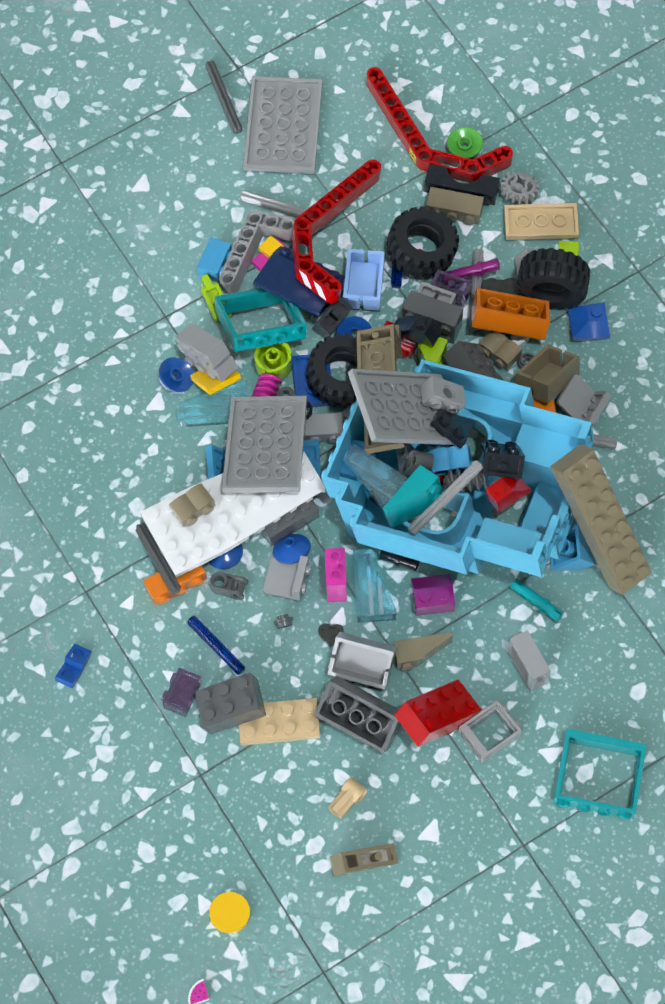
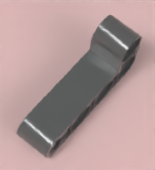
M405 443V447L397 449L398 471L401 476L410 477L419 465L428 470L432 468L434 463L432 453L423 452V449L415 450L410 443Z

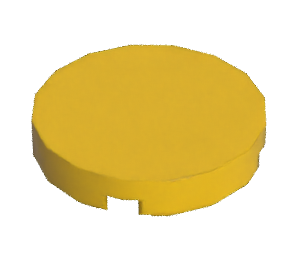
M225 892L218 895L212 901L209 908V917L212 925L218 931L234 934L247 926L250 918V907L242 895L235 892Z

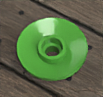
M468 127L455 129L447 139V147L450 153L465 158L475 157L480 153L483 146L481 135L476 130Z

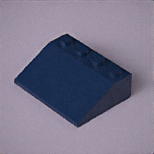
M280 246L275 250L253 281V285L317 316L331 304L324 301L296 279L294 254L287 247ZM315 262L343 285L345 276L341 275L338 271L324 267L321 263Z

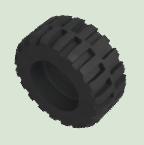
M420 206V209L413 207L409 211L401 212V215L395 218L386 242V250L390 256V261L396 264V268L399 271L403 270L405 275H413L417 279H420V277L430 279L432 275L433 277L440 276L441 273L447 271L448 267L451 266L458 250L459 235L457 234L456 226H452V220L450 218L447 219L444 213L436 212L434 208L426 209V207ZM413 234L428 236L435 242L438 249L430 252L418 250L411 245L407 237Z
M540 248L538 251L533 250L526 254L521 260L517 288L524 297L549 301L550 309H569L573 306H578L586 299L591 271L587 262L579 255H574L573 252H566L563 249Z
M339 333L334 334L332 338L331 336L325 337L324 342L319 341L316 344V348L312 349L308 361L307 379L309 388L313 389V394L316 397H321L320 401L323 403L329 401L330 406L333 407L341 405L340 408H346L347 405L352 406L357 400L351 381H340L333 378L327 372L326 366L334 361L343 360L357 367V336L354 338L351 337V334L346 333L345 336H341Z

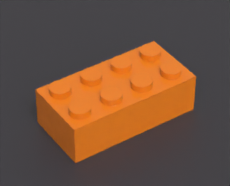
M476 288L472 303V327L480 330H491L497 333L513 334L514 336L530 337L535 340H545L550 324L549 301Z

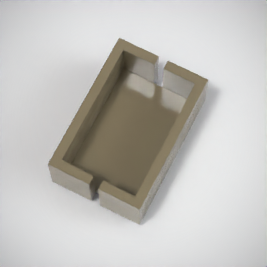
M548 344L516 372V384L531 388L535 399L548 404L565 388L572 375H580V356L565 351L563 353L562 368V350Z

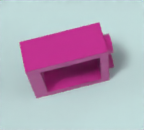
M345 548L325 549L327 602L347 601Z

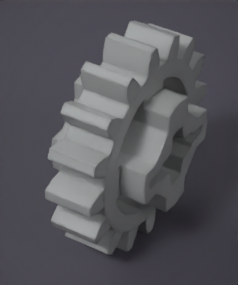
M521 170L518 173L512 171L511 175L506 173L505 177H502L500 184L501 195H506V200L512 199L511 203L518 201L519 205H521L522 201L525 204H528L529 200L533 202L534 198L538 197L540 188L538 180H534V175L528 176V172L522 174Z

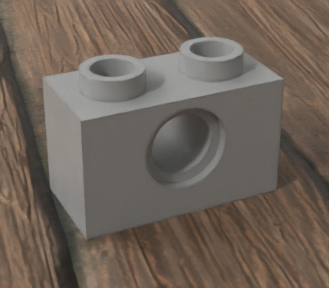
M431 376L421 384L422 404L437 410L443 409L454 414L466 406L464 386L435 376Z

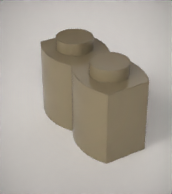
M490 331L479 343L483 347L486 357L494 360V364L498 368H503L507 371L522 355L520 346L507 339L502 333Z
M202 483L194 486L169 504L170 510L183 527L193 525L197 522L199 516L210 514L216 506L214 499Z

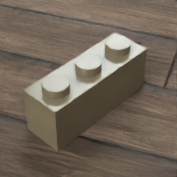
M430 187L426 209L434 208L436 212L444 213L447 219L450 218L452 221L457 220L467 224L479 225L484 197Z

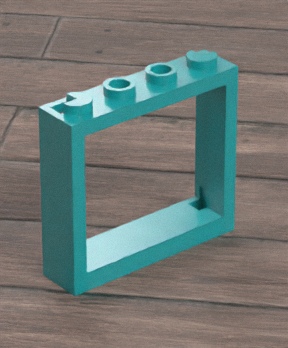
M261 288L215 296V313L234 352L306 339L307 323L298 306ZM283 304L292 324L237 334L228 313Z
M567 729L553 803L562 808L576 807L582 812L596 811L602 816L616 815L622 820L634 819L647 744ZM570 743L637 756L629 808L561 795Z

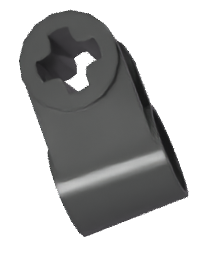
M215 572L211 575L210 587L213 593L235 600L244 599L245 585H248L249 582L247 578L223 572ZM216 581L224 582L221 586H217L214 583Z

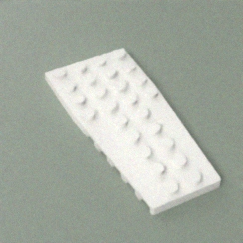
M303 451L300 492L223 493L222 473L200 482L214 499L216 506L210 514L199 516L197 522L191 526L183 527L170 510L169 504L196 485L141 511L140 514L174 576L177 578L230 551L248 540L252 534L264 530L265 526L279 521L280 517L286 513H292L299 505L304 502L308 503L321 492L324 493L326 491L325 486L305 452Z

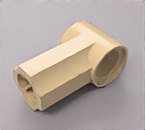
M350 777L341 788L338 796L328 806V809L336 817L342 819L355 803L357 804L363 799L368 790L353 777Z

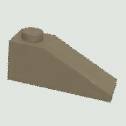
M452 632L394 641L393 646H397L395 653L397 670L409 671L425 662L452 643Z
M394 843L341 852L330 856L334 877L398 864Z

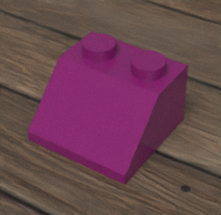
M450 574L411 578L416 616L455 612V597Z

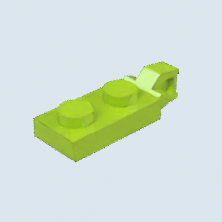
M206 274L201 276L203 286L200 289L214 322L217 323L220 321L215 313V296L223 295L219 284L216 282L212 283L209 275Z

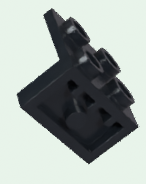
M486 440V442L480 443L484 452L482 475L522 479L525 455L517 443L505 442V444H501L495 440Z

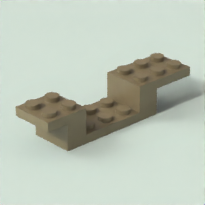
M391 324L357 331V369L397 371V359L402 358L400 326ZM364 421L365 451L367 454L405 447V443L372 442Z

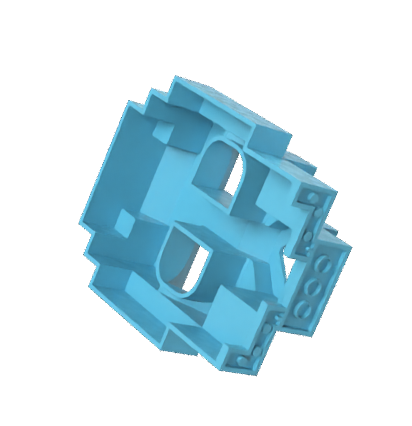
M422 359L419 366H416L414 373L441 374L444 380L464 386L466 406L457 412V415L473 420L475 422L473 427L479 430L487 440H495L501 444L515 442L519 445L525 455L522 479L529 486L531 492L528 493L530 498L519 526L495 520L491 513L495 507L489 502L486 489L482 485L480 491L477 490L476 486H474L473 492L462 493L460 491L444 507L458 513L452 525L439 531L422 528L416 535H413L408 530V526L411 525L408 521L391 528L388 525L384 511L370 501V495L377 487H382L394 473H399L397 449L378 452V461L376 464H373L371 478L369 481H366L364 487L362 482L342 477L339 473L353 439L365 442L364 418L358 406V401L356 400L352 404L351 414L343 424V432L336 440V448L329 456V464L327 469L323 470L321 479L328 496L336 499L349 536L356 538L357 543L465 575L468 574V571L479 574L483 562L487 561L542 577L549 557L559 559L575 517L550 466L579 444L592 448L594 443L592 422L536 408L532 391L529 387ZM429 446L423 449V452L429 453V450L434 449V447ZM484 452L482 453L481 458L479 460V462L482 465L484 459ZM485 475L486 488L502 477ZM442 485L441 487L444 492L446 490V487H443Z

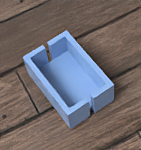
M348 249L343 300L352 306V309H360V306H363V310L380 311L385 252L368 250V263H365L364 250Z

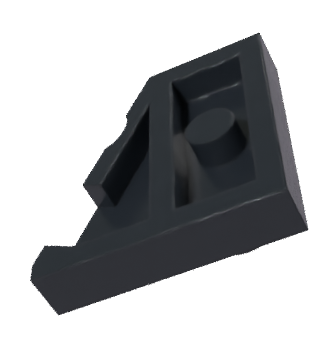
M440 409L435 413L430 425L460 449L465 445L475 422Z

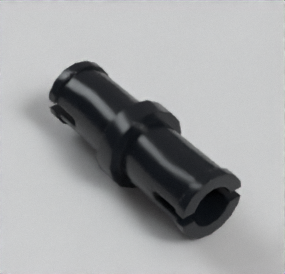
M381 550L379 555L380 560L414 571L418 569L420 562Z

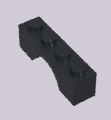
M429 164L424 192L429 193L430 187L481 196L484 197V205H495L500 178L482 174L478 180L472 183H459L451 178L447 167Z

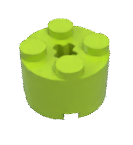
M286 342L256 348L254 359L255 368L259 375L270 374L282 380L292 371V353L290 346Z

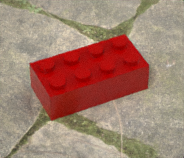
M457 679L405 701L396 712L395 717L419 747L458 730L462 724L477 715L482 709L460 680Z

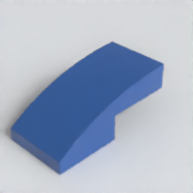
M74 643L65 657L64 664L56 674L55 681L73 689L92 651Z

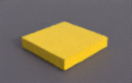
M236 370L223 382L216 378L212 379L205 372L197 371L190 375L191 380L209 395L241 379L240 373Z

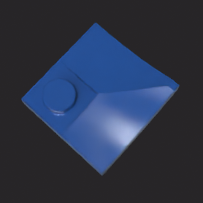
M605 302L568 309L573 341L610 339Z

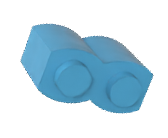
M438 445L434 449L429 450V453H432L434 456L431 472L437 476L447 475L448 469L455 473L456 468L462 473L465 467L468 468L472 464L470 447L468 445H464L460 449L456 445L451 447Z

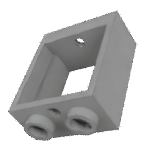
M528 630L523 633L522 631L516 632L510 638L508 653L530 692L548 684L551 670Z
M498 700L459 727V735L482 764L521 737L522 726L516 719L513 720L511 718L509 709L505 704H500ZM496 713L512 734L487 751L472 732V729Z

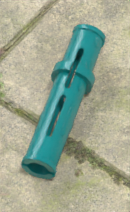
M518 578L510 585V589L539 609V612H544L555 622H558L563 616L564 612L550 603L551 600L543 598Z

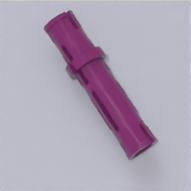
M498 258L485 262L478 261L474 265L444 272L446 283H450L475 275L483 276L485 273L500 270V263Z

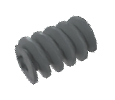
M456 468L455 474L452 473L451 469H448L447 475H445L446 489L461 475L458 468ZM482 470L461 490L462 493H465L466 487L469 488L470 492H473L474 486H476L478 491L481 490L482 485L486 488L485 475H482Z

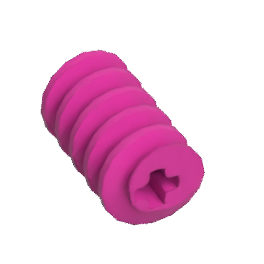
M270 374L260 375L251 397L277 396L275 391H279L278 385L282 384V380Z

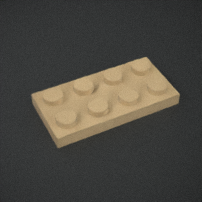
M577 203L504 205L506 240L579 238Z
M317 698L264 703L266 716L239 725L241 746L319 739L318 717L314 716L317 709Z

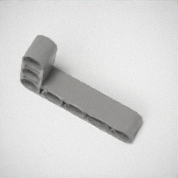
M257 210L248 213L219 277L226 293H236L239 290L263 236L269 237L271 235L273 238L292 241L293 218Z

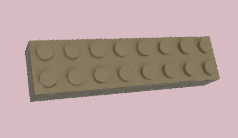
M579 444L552 464L550 468L609 588L623 595L652 572L594 450Z

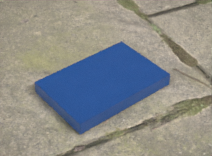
M310 354L292 356L296 396H307V400L311 403L312 407L330 406L329 401L323 403L320 401L321 397H316L313 394V389L309 388L307 367ZM329 363V364L326 366V370H327V372L331 375L330 363Z

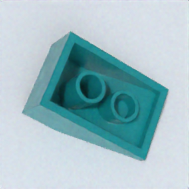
M419 465L383 507L388 525L393 528L421 515L443 493L439 477Z

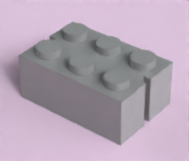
M192 323L175 337L178 342V349L186 356L185 361L191 367H197L200 372L207 373L212 379L216 378L223 382L238 368L233 357L229 355L230 352L224 341Z
M339 632L335 638L333 656L330 660L327 675L338 676L342 679L385 690L389 683L391 666L394 662L397 646Z

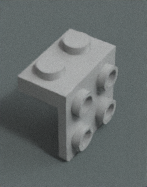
M575 374L571 376L559 396L557 405L570 417L589 421L594 425L598 422L601 412L607 407L612 395L608 391L595 392L579 375Z
M300 556L299 562L291 564L280 563L275 557L271 558L263 592L272 596L300 601L302 593L305 594L306 576H309L311 571L308 557Z

